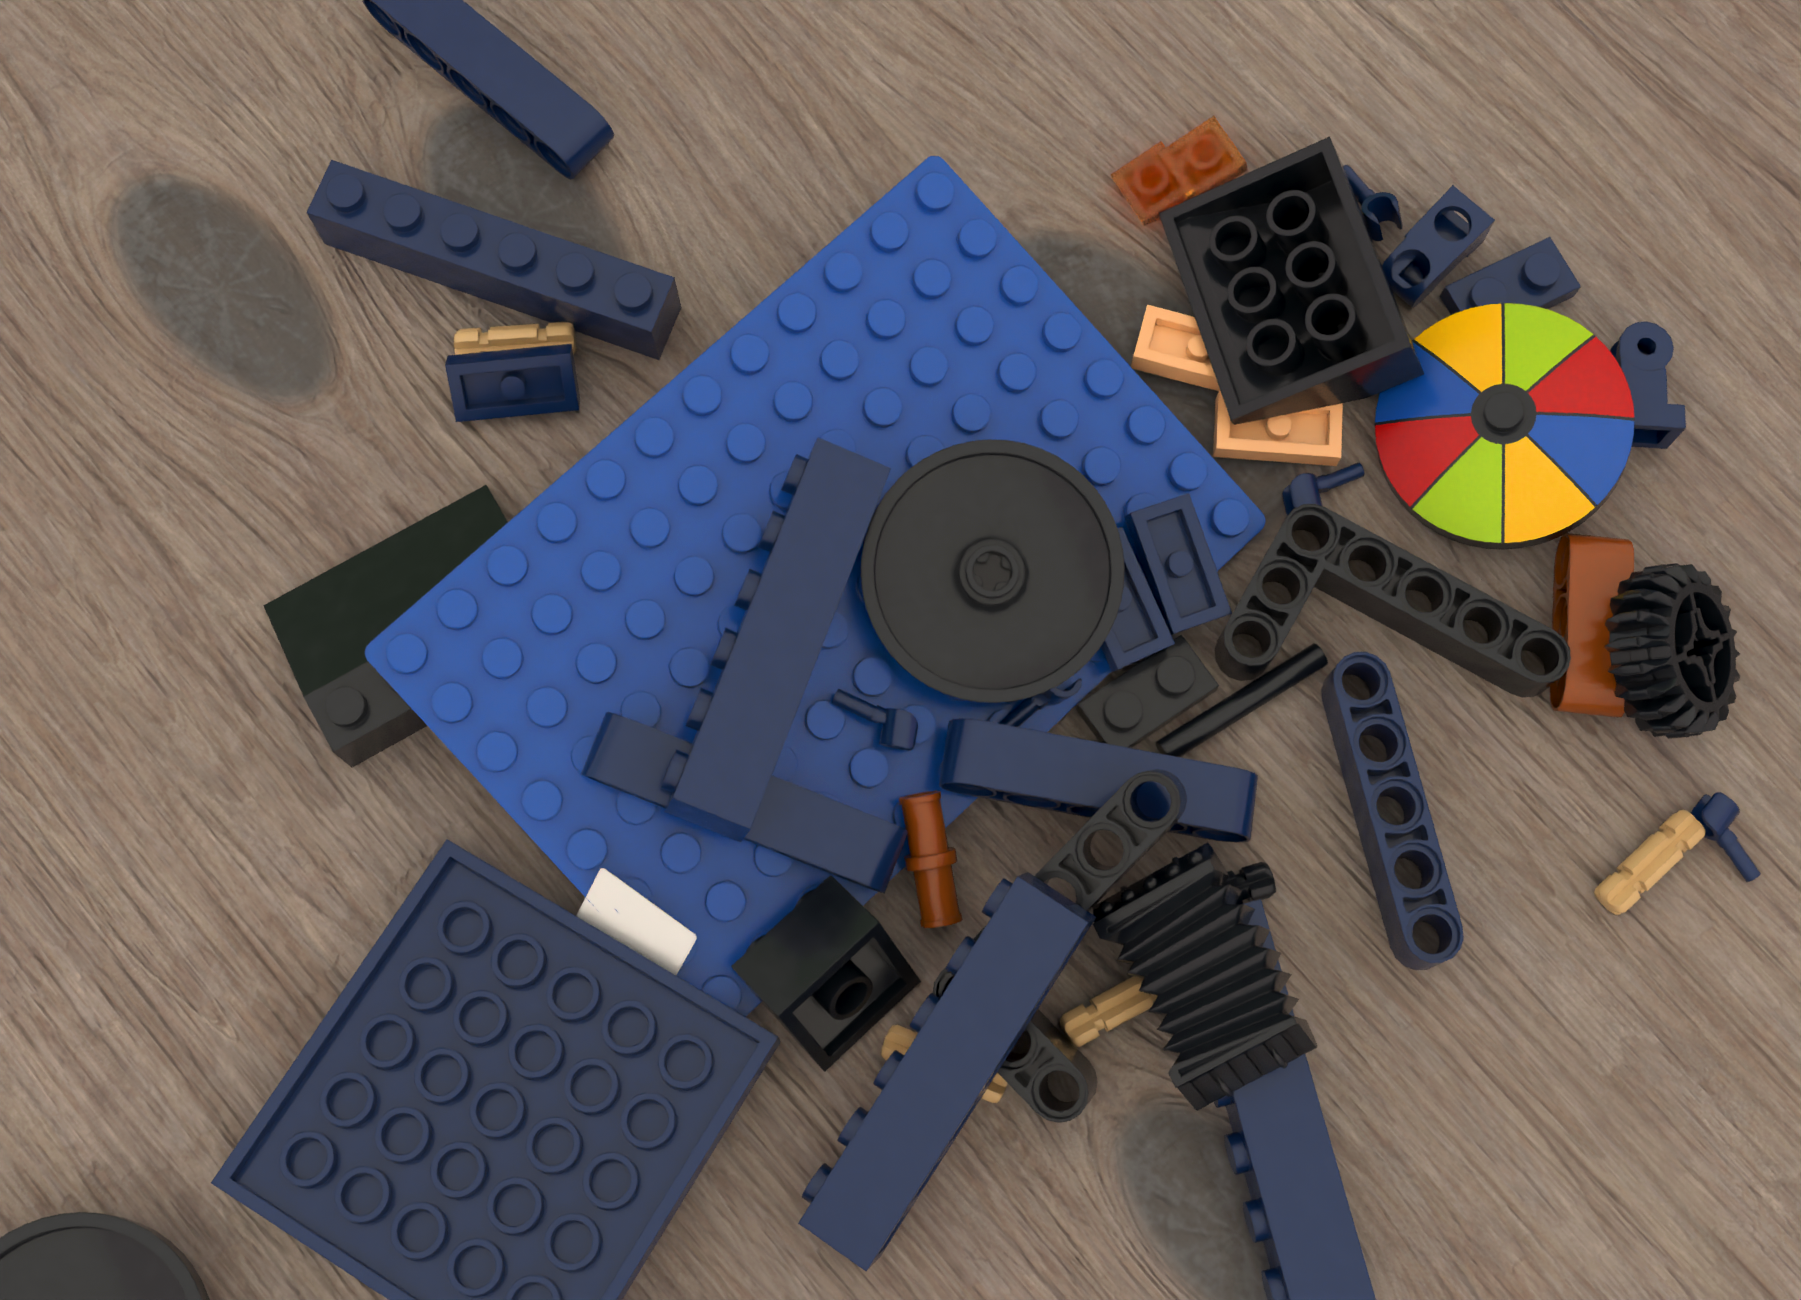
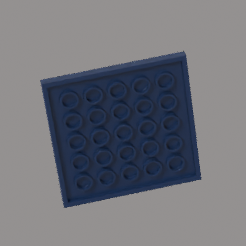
M447 839L218 1171L211 1184L388 1300H622L781 1041L775 1034Z

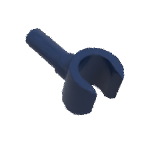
M1344 165L1353 192L1362 206V215L1372 240H1383L1379 224L1382 221H1392L1399 229H1402L1401 213L1395 195L1387 192L1375 193L1372 189L1368 188L1349 165Z
M1355 463L1318 477L1312 473H1303L1295 477L1291 484L1282 492L1287 516L1293 509L1303 504L1323 506L1320 493L1328 492L1333 488L1364 477L1362 465Z
M1081 678L1069 685L1064 691L1054 687L1044 693L1027 698L1000 721L999 724L1019 727L1037 710H1041L1048 703L1058 704L1076 694L1081 688Z
M841 689L837 690L832 704L870 722L883 724L879 741L880 745L905 751L914 749L918 723L910 712L891 708L885 709L879 705L875 706Z
M1721 792L1715 793L1712 797L1707 794L1703 795L1691 811V814L1704 826L1706 831L1704 837L1716 841L1720 848L1724 849L1746 882L1756 879L1761 873L1738 842L1736 835L1728 828L1739 815V807L1732 799Z

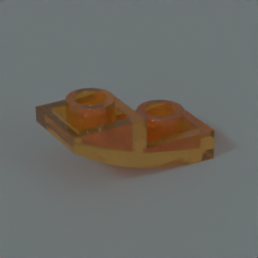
M1212 116L1167 147L1160 141L1112 173L1111 178L1143 226L1160 220V212L1227 183L1248 169L1247 162L1215 116Z

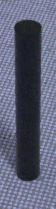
M1313 643L1156 741L1159 753L1181 757L1328 665L1324 652L1317 644Z

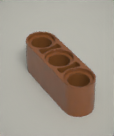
M1566 533L1559 540L1554 563L1552 629L1564 637L1570 648L1571 660L1568 670L1550 686V703L1554 711L1616 718L1622 717L1625 713L1624 698L1616 697L1614 693L1617 683L1614 674L1608 672L1611 666L1610 652L1604 647L1609 644L1610 638L1605 621L1613 617L1610 600L1618 595L1617 590L1620 581L1629 579L1631 573L1634 572V548L1629 539Z

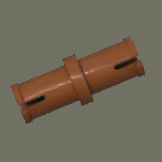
M941 791L919 792L899 798L905 829L908 831L907 840L910 854L904 856L905 867L907 871H913L921 915L920 924L924 928L948 926L963 920L962 913L959 911L951 865L957 862L956 849L948 847L940 798H942Z

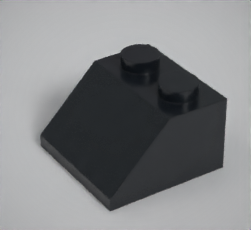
M832 875L825 879L816 889L804 894L789 914L766 935H762L754 940L747 948L745 954L731 966L755 996L824 1072L921 982L880 922Z

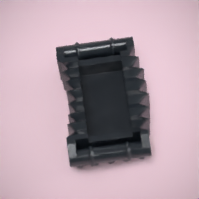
M1208 842L1180 858H1172L1170 864L1128 887L1122 886L1118 893L1101 901L1092 908L1093 915L1097 917L1093 926L1099 938L1123 945L1117 961L1132 964L1127 974L1144 978L1139 989L1140 992L1157 995L1149 1012L1166 1015L1157 1030L1173 1035L1162 1050L1179 1053L1168 1074L1175 1088L1179 1089L1197 1111L1226 1095L1232 1097L1234 1091L1279 1067L1285 1069L1289 1062L1318 1047L1307 1021L1289 1015L1299 999L1280 993L1292 974L1274 970L1281 953L1262 947L1270 930L1259 925H1248L1255 909L1245 904H1235L1242 890L1231 885H1224L1229 875Z

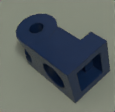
M1452 185L1404 236L1405 239L1382 264L1392 292L1411 308L1417 306L1465 257H1468L1484 242L1495 219ZM1454 211L1461 213L1467 219L1468 223Z
M1647 321L1636 322L1627 327L1619 337V341L1609 351L1617 360L1626 377L1633 400L1635 421L1631 447L1667 449L1686 429L1685 405L1668 404L1665 366L1673 356L1674 346L1672 338L1665 329Z

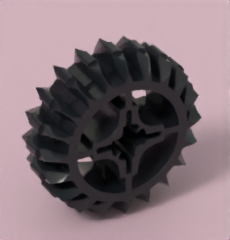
M1661 564L1645 567L1642 571L1632 572L1629 579L1620 581L1617 590L1618 595L1610 600L1613 617L1605 621L1610 638L1609 644L1605 645L1604 648L1610 652L1611 666L1608 672L1614 674L1617 683L1614 691L1615 696L1624 698V712L1627 717L1635 718V723L1639 730L1650 731L1654 737L1666 736L1668 739L1684 738L1716 730L1718 722L1727 719L1729 713L1728 705L1735 703L1736 694L1733 684L1740 679V675L1736 670V657L1740 653L1735 649L1734 642L1737 630L1732 629L1729 621L1731 609L1729 606L1721 603L1722 591L1719 586L1711 585V579L1706 571H1697L1692 564Z

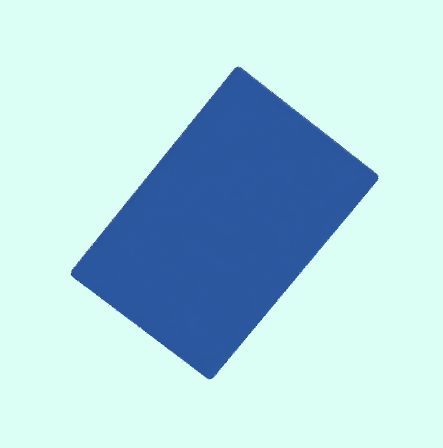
M930 156L382 631L365 649L367 661L585 898L599 870L605 868L695 933L697 939L676 976L745 1017L761 1001L731 966L745 954L747 948L754 940L762 935H766L795 908L797 902L804 894L816 889L830 875L862 906L878 892L744 839L739 842L666 813V809L599 783L583 776L581 772L606 712L626 717L693 743L697 730L687 727V720L700 689L703 688L710 692H713L722 670L711 666V661L725 628L738 632L746 610L734 605L749 569L759 573L763 570L769 552L758 548L772 512L775 511L783 515L786 513L792 495L781 489L796 454L808 458L817 438H821L891 468L875 508L876 511L885 494L905 472L924 458L942 449L965 442L988 439L1021 442L1041 448L1069 463L1095 487L1109 508L1117 528L1123 527L1143 574L1141 562L1124 518L1131 512L1189 493L1217 572L1264 528L1266 522L1262 511L953 169L939 156ZM864 537L772 776L904 829L905 823L899 798L919 792L941 791L942 798H940L946 828L978 798L950 792L939 787L949 721L964 718L999 723L1026 699L1000 703L962 700L930 688L901 667L879 639L865 606L861 583V557ZM1101 647L1076 674L1056 686L1057 689L1064 691L1069 685L1081 678V688L1076 694L1058 704L1048 703L1041 710H1037L1019 727L1048 732L1112 671ZM841 689L875 706L879 705L885 709L891 708L910 712L918 723L914 749L905 751L880 745L879 741L883 724L870 722L832 704L837 690ZM907 837L890 880L905 867L904 856L910 854Z

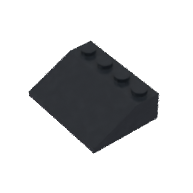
M1330 136L1159 213L1227 411L1234 425L1365 399L1424 375L1352 186Z
M487 485L263 605L302 695L333 753L350 767L360 764L427 726L367 661L365 649L374 638L508 523Z

